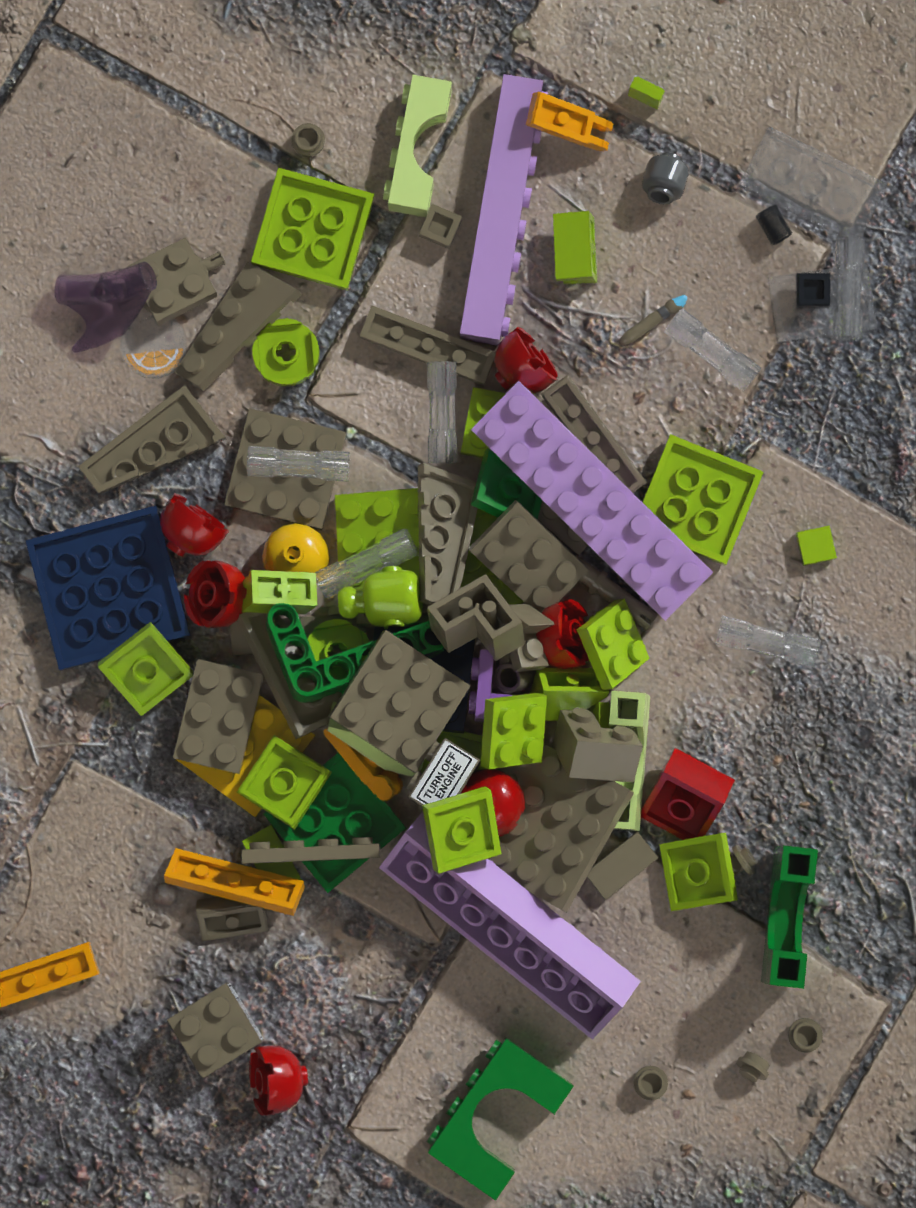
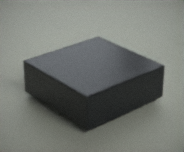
M797 273L795 276L796 308L829 309L830 273Z

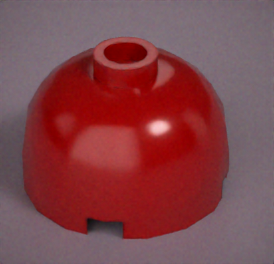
M520 327L510 332L498 344L495 351V365L498 372L495 374V377L506 390L510 387L512 388L520 381L532 394H537L558 380V373L544 350L542 349L539 352L532 344L535 341L532 336Z
M173 493L166 503L160 519L162 533L169 540L166 546L181 557L186 552L194 556H200L214 551L225 539L229 530L224 529L225 526L218 519L197 504L188 507L185 505L187 498Z
M207 560L200 562L192 569L186 581V584H190L189 595H184V604L187 614L193 623L207 628L227 627L235 623L240 614L245 613L242 612L243 599L246 598L247 589L243 586V580L246 577L237 567L223 561Z
M572 599L545 608L541 613L553 621L555 625L536 633V636L543 646V652L547 657L548 664L561 669L586 665L585 662L590 660L577 632V629L585 624L583 617L588 616L586 610L579 602Z
M495 769L477 770L472 773L461 793L485 786L491 790L498 835L502 837L514 830L518 825L516 822L520 819L521 813L523 814L525 809L524 793L518 782L505 772Z
M275 1045L255 1047L254 1050L256 1052H251L249 1061L250 1087H256L259 1098L253 1099L254 1105L262 1116L285 1112L297 1104L302 1095L303 1086H307V1069L304 1065L300 1066L298 1058L284 1047Z

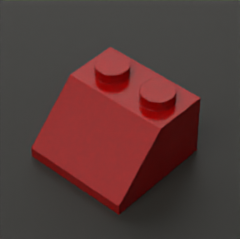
M674 748L641 808V818L682 840L705 836L725 804L735 779Z

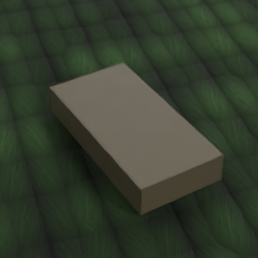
M637 831L594 865L587 878L601 896L607 900L659 857Z

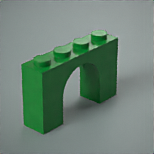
M784 845L774 847L761 974L762 983L804 989L808 954L802 951V923L807 890L810 884H815L818 849Z
M507 1037L504 1038L502 1043L498 1040L494 1041L485 1055L489 1059L487 1065L482 1071L478 1068L475 1069L465 1084L470 1089L463 1100L458 1096L455 1098L446 1112L450 1118L445 1126L442 1128L437 1125L426 1141L431 1145L428 1149V1154L495 1201L514 1175L515 1169L483 1147L477 1140L472 1127V1119L478 1103L493 1091L514 1089L526 1094L555 1115L574 1087L567 1079Z

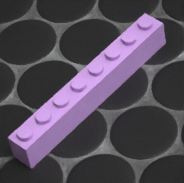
M503 75L460 330V339L498 346L500 338L508 335L510 318L504 317L506 304L513 305L516 285L510 284L511 273H518L521 253L515 252L517 240H524L527 222L526 220H520L522 207L529 208L532 188H526L528 175L534 176L537 156L531 155L533 143L540 144L542 132L525 124L532 94L535 92L548 94V92L542 91L543 80Z

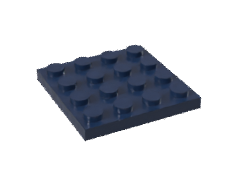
M156 506L26 540L60 671L102 660L149 622L156 627L168 642L191 636Z

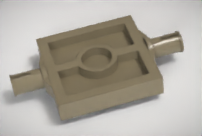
M185 237L126 266L127 272L135 285L136 293L119 300L118 303L124 314L142 305L151 313L157 326H160L217 297V292L209 280L208 272L221 265H225V260L221 256L220 251L202 260L194 253Z

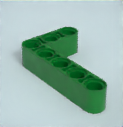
M286 603L274 605L268 612L265 625L290 693L295 700L302 703L313 702L345 690L362 664L361 657L368 655L376 642L375 640L316 661L294 607ZM278 615L286 616L289 618L291 625L284 629L278 628L274 625L273 618ZM429 621L393 634L429 659L440 655L445 649L442 644L434 646L425 640L424 635L432 632ZM291 646L301 649L303 657L299 660H292L286 656L285 650ZM334 666H340L347 672V677L343 680H336L330 675L329 669ZM305 677L310 678L315 683V689L309 692L302 691L298 687L297 681Z

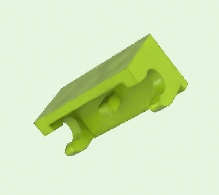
M590 211L553 214L556 280L563 281V284L597 283L595 220Z
M249 571V576L243 580V586L247 589L246 598L243 599L242 612L268 613L274 605L286 603L294 607L298 614L305 615L318 606L316 573Z

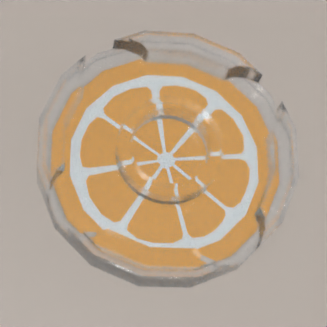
M150 312L137 315L126 325L120 343V350L125 363L134 373L144 378L159 379L171 375L187 353L185 333L178 322L172 319L157 326Z

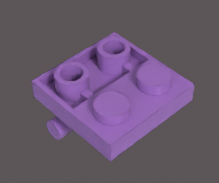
M480 650V658L473 657L471 680H478L477 692L470 691L469 714H475V722H484L485 699L512 696L491 693L493 657L488 650Z

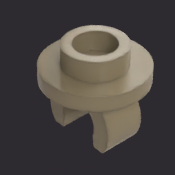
M736 844L732 847L735 856L731 858L734 877L743 870L748 875H753L755 873L753 866L757 864L754 856L747 847L741 849Z

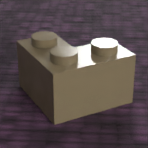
M486 574L427 607L430 628L448 653L476 637L480 639L495 661L525 645L522 621Z
M574 708L573 710H560L552 747L556 750V754L569 778L634 783L643 745L634 730L624 726H616L613 729L601 728L593 712L583 708Z

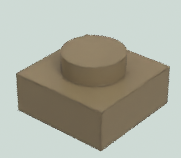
M432 204L419 232V237L450 249L463 216Z

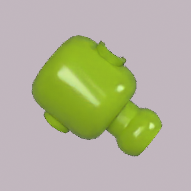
M398 566L384 567L382 572L372 573L367 576L363 589L347 586L338 591L339 613L347 619H352L358 614L366 613V617L371 624L384 627V629H388V626L398 625L403 627L404 624L415 623L420 619L423 609V603L420 602L419 578L414 572L402 570Z

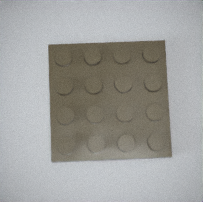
M543 743L542 762L498 768V771L505 772L520 785L524 793L525 809L524 813H521L520 819L516 822L518 825L514 830L499 837L502 854L488 859L493 861L530 893L567 913L634 792L615 781L569 778L556 754V750Z

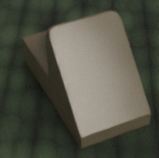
M529 604L509 605L522 621L525 645L509 653L514 672L544 669L549 664L543 652V646L537 640L536 633L555 625L554 622Z

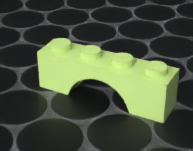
M412 75L411 85H404L401 104H406L407 106L405 116H398L395 136H401L399 148H392L389 168L395 169L392 181L386 180L383 200H388L389 211L426 217L428 214L434 179L419 167L413 152L416 141L425 130L436 124L446 122L452 93L451 81Z
M612 691L609 727L613 729L616 726H624L634 730L643 745L634 783L615 781L630 789L634 794L614 829L640 831L650 696L646 693Z

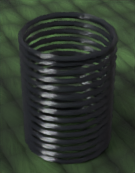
M777 205L764 209L755 217L771 245L780 243L793 233L788 228L789 226H787L788 224H786L787 222H785Z

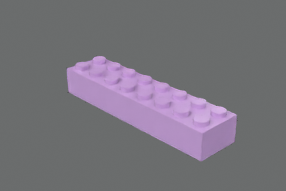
M520 381L471 429L665 621L713 573Z
M423 812L408 828L379 867L592 1040L623 1008L641 982L629 970L622 967L600 947L596 946L576 930L573 925L566 922L551 910L548 905L541 902L490 859L481 860L440 874L434 871Z

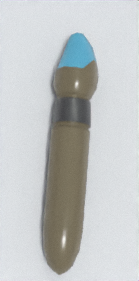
M682 295L668 300L665 306L660 307L627 330L620 338L619 344L625 346L635 342L667 319L670 314L679 312L686 304L687 296Z

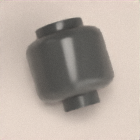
M667 152L654 156L647 163L642 180V188L651 201L663 205L670 204L680 199L684 194L689 169L680 157L674 153Z

